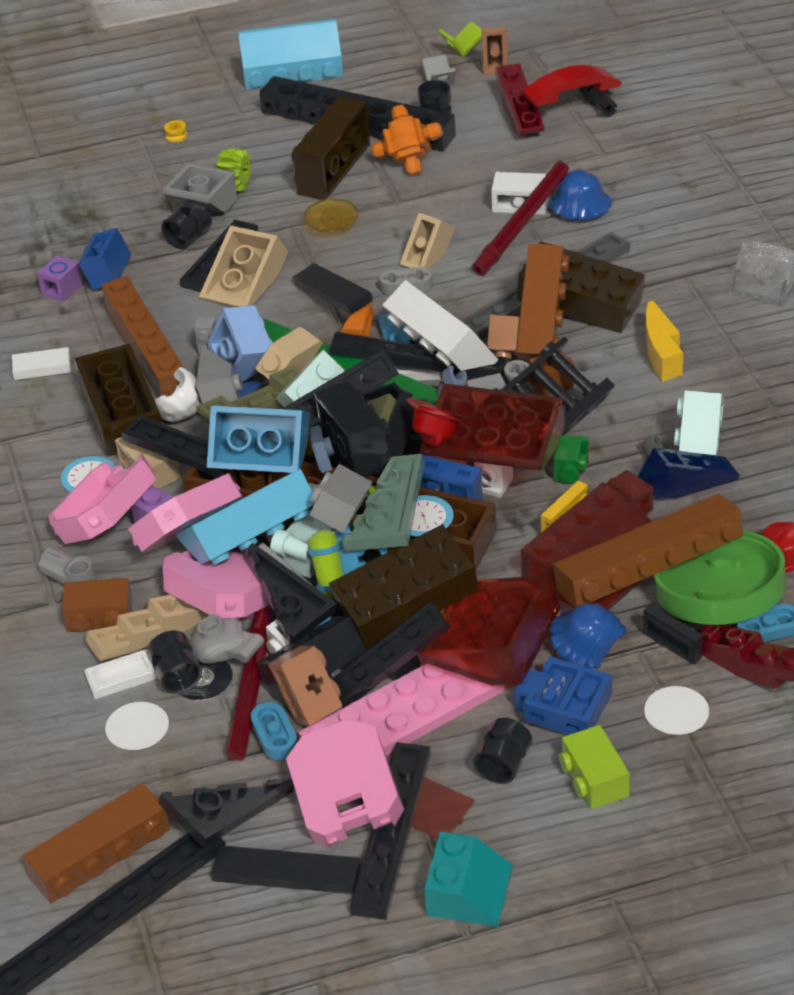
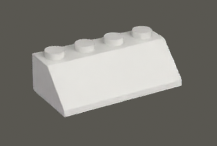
M406 280L382 305L390 313L387 318L399 329L404 326L403 331L414 341L420 338L419 343L429 353L438 352L436 357L447 367L452 363L462 371L492 365L498 361L496 356L468 326Z

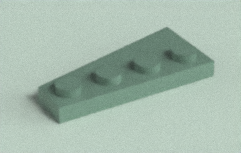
M422 454L390 458L376 482L377 490L373 494H369L365 501L366 509L362 515H357L353 522L354 529L352 533L346 534L342 541L345 551L388 547L397 548L409 545L425 465Z

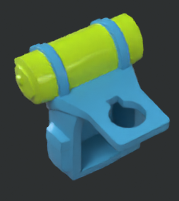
M351 522L344 533L336 529L333 531L320 530L311 535V538H308V553L312 556L317 579L316 588L332 600L333 597L329 583L366 564L363 561L362 555L367 549L345 551L342 541L345 535L351 534L354 529ZM376 548L380 551L381 555L388 552V548Z

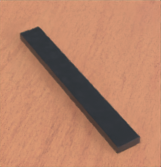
M189 833L182 836L1 965L0 995L28 994L216 857L219 845L226 846L225 841L220 837L203 848Z

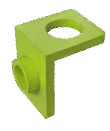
M469 22L455 38L442 29L438 31L449 47L463 57L482 38V29L473 22Z

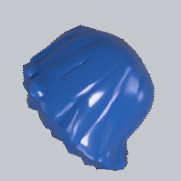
M577 169L569 172L559 183L555 196L550 199L549 208L555 214L571 221H592L608 212L612 200L608 194L604 193L600 180L596 175Z
M595 603L581 604L569 612L561 613L559 617L552 621L553 625L549 629L553 635L550 638V642L562 660L591 669L600 668L616 639L626 634L625 625L621 624L618 617L609 609H605L602 605Z

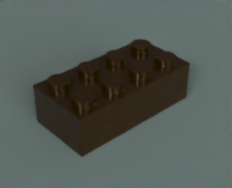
M338 96L329 105L321 118L316 121L311 130L305 134L301 142L294 147L291 159L294 162V182L297 187V195L326 201L370 146L367 101Z
M542 241L539 242V244L553 245ZM564 249L565 256H569L568 273H563L562 283H566L567 286L565 300H560L559 310H563L565 316L622 334L642 300L645 274ZM526 264L518 277L516 300L522 301Z
M130 343L74 358L79 385L107 455L117 453L115 440L122 437V431L139 415L162 423L160 412Z
M443 524L409 541L408 546L397 547L329 583L333 601L337 603L336 609L341 616L351 617L366 650L381 641L430 601L441 611L479 590L474 565Z

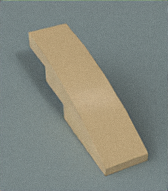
M171 594L150 598L147 609L118 615L117 625L87 631L86 643L97 658L102 661L148 647L150 642L162 632L170 630L183 632L210 615Z

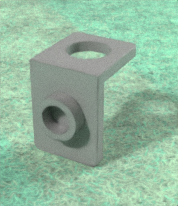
M444 54L422 59V66L427 81L441 80L450 86L454 85L456 70L455 68H449Z

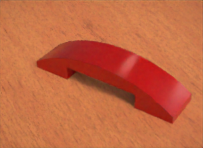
M573 65L542 76L523 90L522 95L538 107L558 102L559 92L593 85L599 91L620 87L621 81L601 67Z

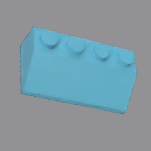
M336 19L238 32L246 90L264 87L273 76L300 82L343 77Z
M301 469L175 535L201 564L211 560L213 565H216L231 557L228 552L229 550L239 546L242 551L248 548L250 544L257 543L258 541L255 536L263 532L270 536L276 530L285 528L282 523L283 521L292 517L294 522L308 516L311 512L309 507L314 505V503L310 502L313 492Z

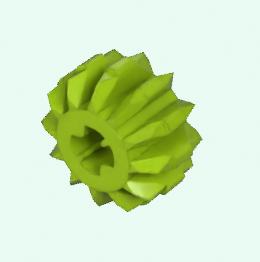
M240 148L222 149L220 155L217 156L216 169L235 173L236 192L245 191L250 184L252 165L250 164L251 158L246 150H241Z

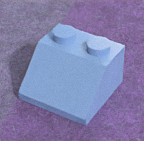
M255 305L223 308L207 342L211 352L229 362L235 374H240L242 382L259 373L255 368L270 344L273 343L267 335L263 318L259 316Z

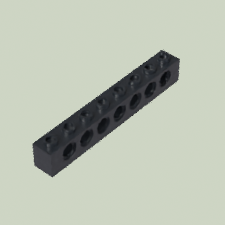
M273 76L259 91L262 113L316 124V121L326 112L329 105L338 96L367 101L369 134L371 137L384 139L382 130L389 129L388 123L394 121L392 109L398 105H403L407 109L409 116L418 118L425 126L434 122L441 125L443 135L434 141L429 140L432 150L444 152L456 136L455 114L277 76Z

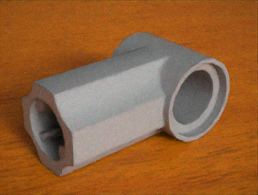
M49 547L42 553L41 560L38 563L40 572L63 584L64 582L97 580L92 561L86 556L73 557L57 548L52 549Z

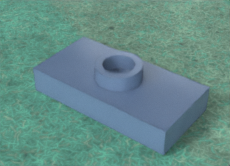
M320 425L309 428L310 440L319 471L324 473L332 470L329 456L334 455V450L330 437L323 438Z

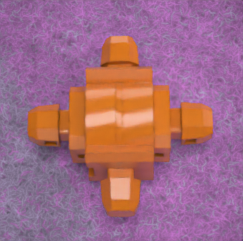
M403 105L395 106L392 109L394 121L388 123L389 129L382 130L384 142L380 140L371 146L372 154L375 158L392 156L395 162L405 165L407 172L412 177L420 175L422 173L420 160L426 158L425 152H431L432 150L429 140L434 141L443 135L442 127L439 123L435 122L425 126L418 118L409 116L407 109Z

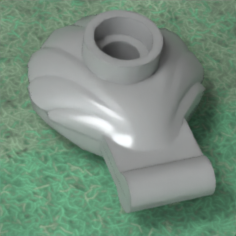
M210 615L202 619L190 640L193 653L198 661L206 664L224 662L233 658L247 663L264 643L261 635L245 632L243 622L239 618H221L218 615Z

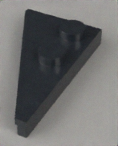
M254 543L248 546L247 557L291 645H294L336 612V602Z
M292 779L267 780L266 786L247 788L246 783L220 785L216 788H194L193 794L172 796L171 791L160 795L159 804L204 848L292 793L295 787Z

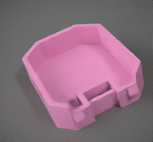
M141 453L138 456V461H135L129 468L123 469L121 465L110 467L107 462H104L91 470L48 515L55 535H59L64 544L92 539L114 526L157 480L156 473L151 467L152 463L146 460Z
M226 474L173 497L150 511L128 528L133 536L134 546H139L141 552L145 554L178 539L175 535L176 533L243 498L239 491L241 488L233 481L230 474Z
M239 546L229 550L228 552L231 557L216 565H213L211 560L201 564L189 551L183 553L175 552L164 557L162 565L164 591L209 615H218L221 618L246 617L270 605L247 557L248 548L241 551Z
M349 718L302 735L286 757L304 821L314 843L331 849L330 845L348 839L346 831L371 822L374 829L392 822L395 826L404 810L382 741L374 725ZM362 797L364 804L339 813L337 806Z

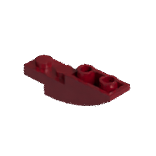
M521 64L496 67V77L501 89V100L513 129L518 135L543 132L545 128L538 107L522 95L523 90L528 85Z
M706 625L701 629L700 634L703 635L702 655L729 672L754 683L776 689L786 680L794 682V648L764 643L758 631L722 625Z

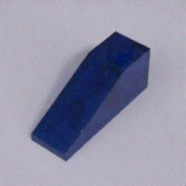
M654 447L637 477L650 496L654 498L676 499L737 481L740 475L726 457Z

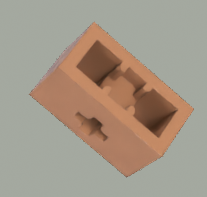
M301 645L268 664L296 724L310 726L343 707L339 699L341 695L339 687L333 679L329 678L325 669L327 665L325 657L315 646Z

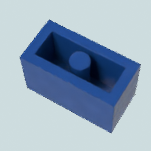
M116 227L93 234L78 264L92 289L95 290L102 288L101 284L120 278L131 256V252Z

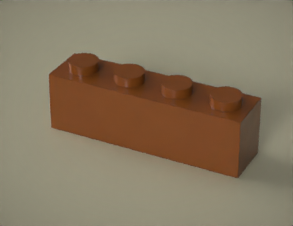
M528 244L516 351L518 360L529 362V359L540 356V352L549 342L552 341L556 344L561 339L556 337L557 327L563 326L564 311L559 310L560 300H565L567 288L566 283H562L563 273H568L569 256H565L563 245Z
M141 783L22 855L28 878L49 903L52 904L168 832L170 826L167 811L159 804L157 797Z

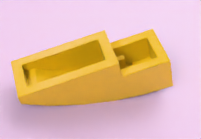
M652 300L648 302L646 310V349L655 373L663 382L683 375V351L680 349V332Z

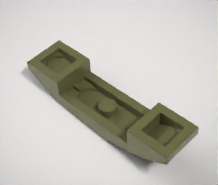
M293 365L269 375V386L232 402L219 396L196 406L197 412L210 421L211 405L282 409L283 406L275 398L301 370Z

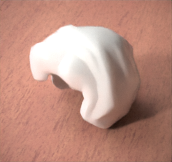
M179 367L173 374L180 382L176 386L174 393L170 396L162 395L155 399L160 417L166 421L178 422L192 417L197 413L196 406L202 404L196 387L197 378L184 367Z

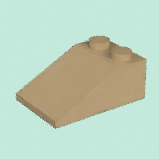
M230 226L199 298L231 307L253 305L279 275L289 251L276 235Z

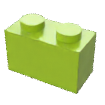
M601 725L562 737V752L558 755L560 765L565 773L569 772L571 774L576 794L579 798L584 797L590 809L630 796V773Z

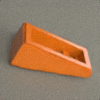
M373 300L350 315L341 333L370 336L374 319Z

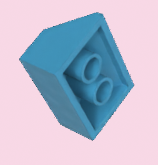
M211 405L207 468L293 473L301 469L308 444L310 413L302 410Z

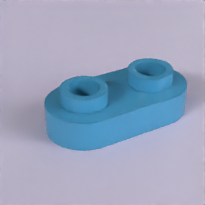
M790 604L775 605L757 617L737 622L736 628L760 632L763 642L793 636L794 606Z
M274 702L261 703L251 712L253 730L264 753L269 758L284 760L297 744L296 733L281 705Z

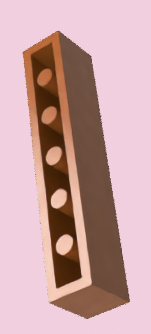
M128 276L101 284L106 311L125 343L131 344L140 368L157 397L172 395L176 390V386L180 384L173 374L179 367L184 366Z
M718 493L553 564L557 591L577 607L581 604L593 602L743 536L741 511Z

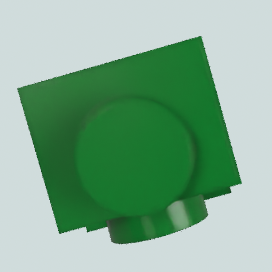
M558 435L554 455V482L576 483L580 478V472H586L589 462V437Z

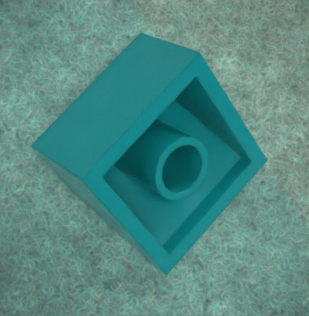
M440 831L424 888L426 915L499 927L513 865L476 836Z

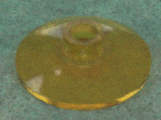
M336 198L324 199L309 206L305 211L304 217L306 224L311 229L318 232L333 233L351 227L357 221L358 210L354 204L347 200Z

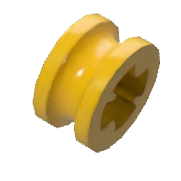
M180 120L166 123L164 125L166 140L170 142L185 140L188 136L186 123Z

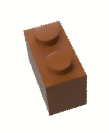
M128 578L64 582L62 612L67 632L91 631L117 625L118 615L132 612L133 599Z

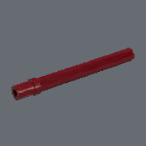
M562 161L556 162L492 242L485 246L481 255L471 266L477 275L485 276L491 267L500 260L502 253L568 174L569 166L567 164H564Z
M268 606L255 612L253 623L249 630V633L261 635L264 643L248 662L244 663L226 748V754L231 761H242L246 756L252 727L251 712L256 707L262 677L256 663L266 657V642H268L266 627L273 623L274 611Z

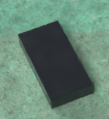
M652 604L643 610V634L694 665L702 659V634Z

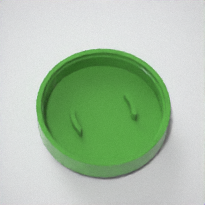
M742 530V537L653 575L656 598L664 610L688 622L721 625L749 620L771 609L784 595L786 589L784 555L781 549L770 539L754 532Z

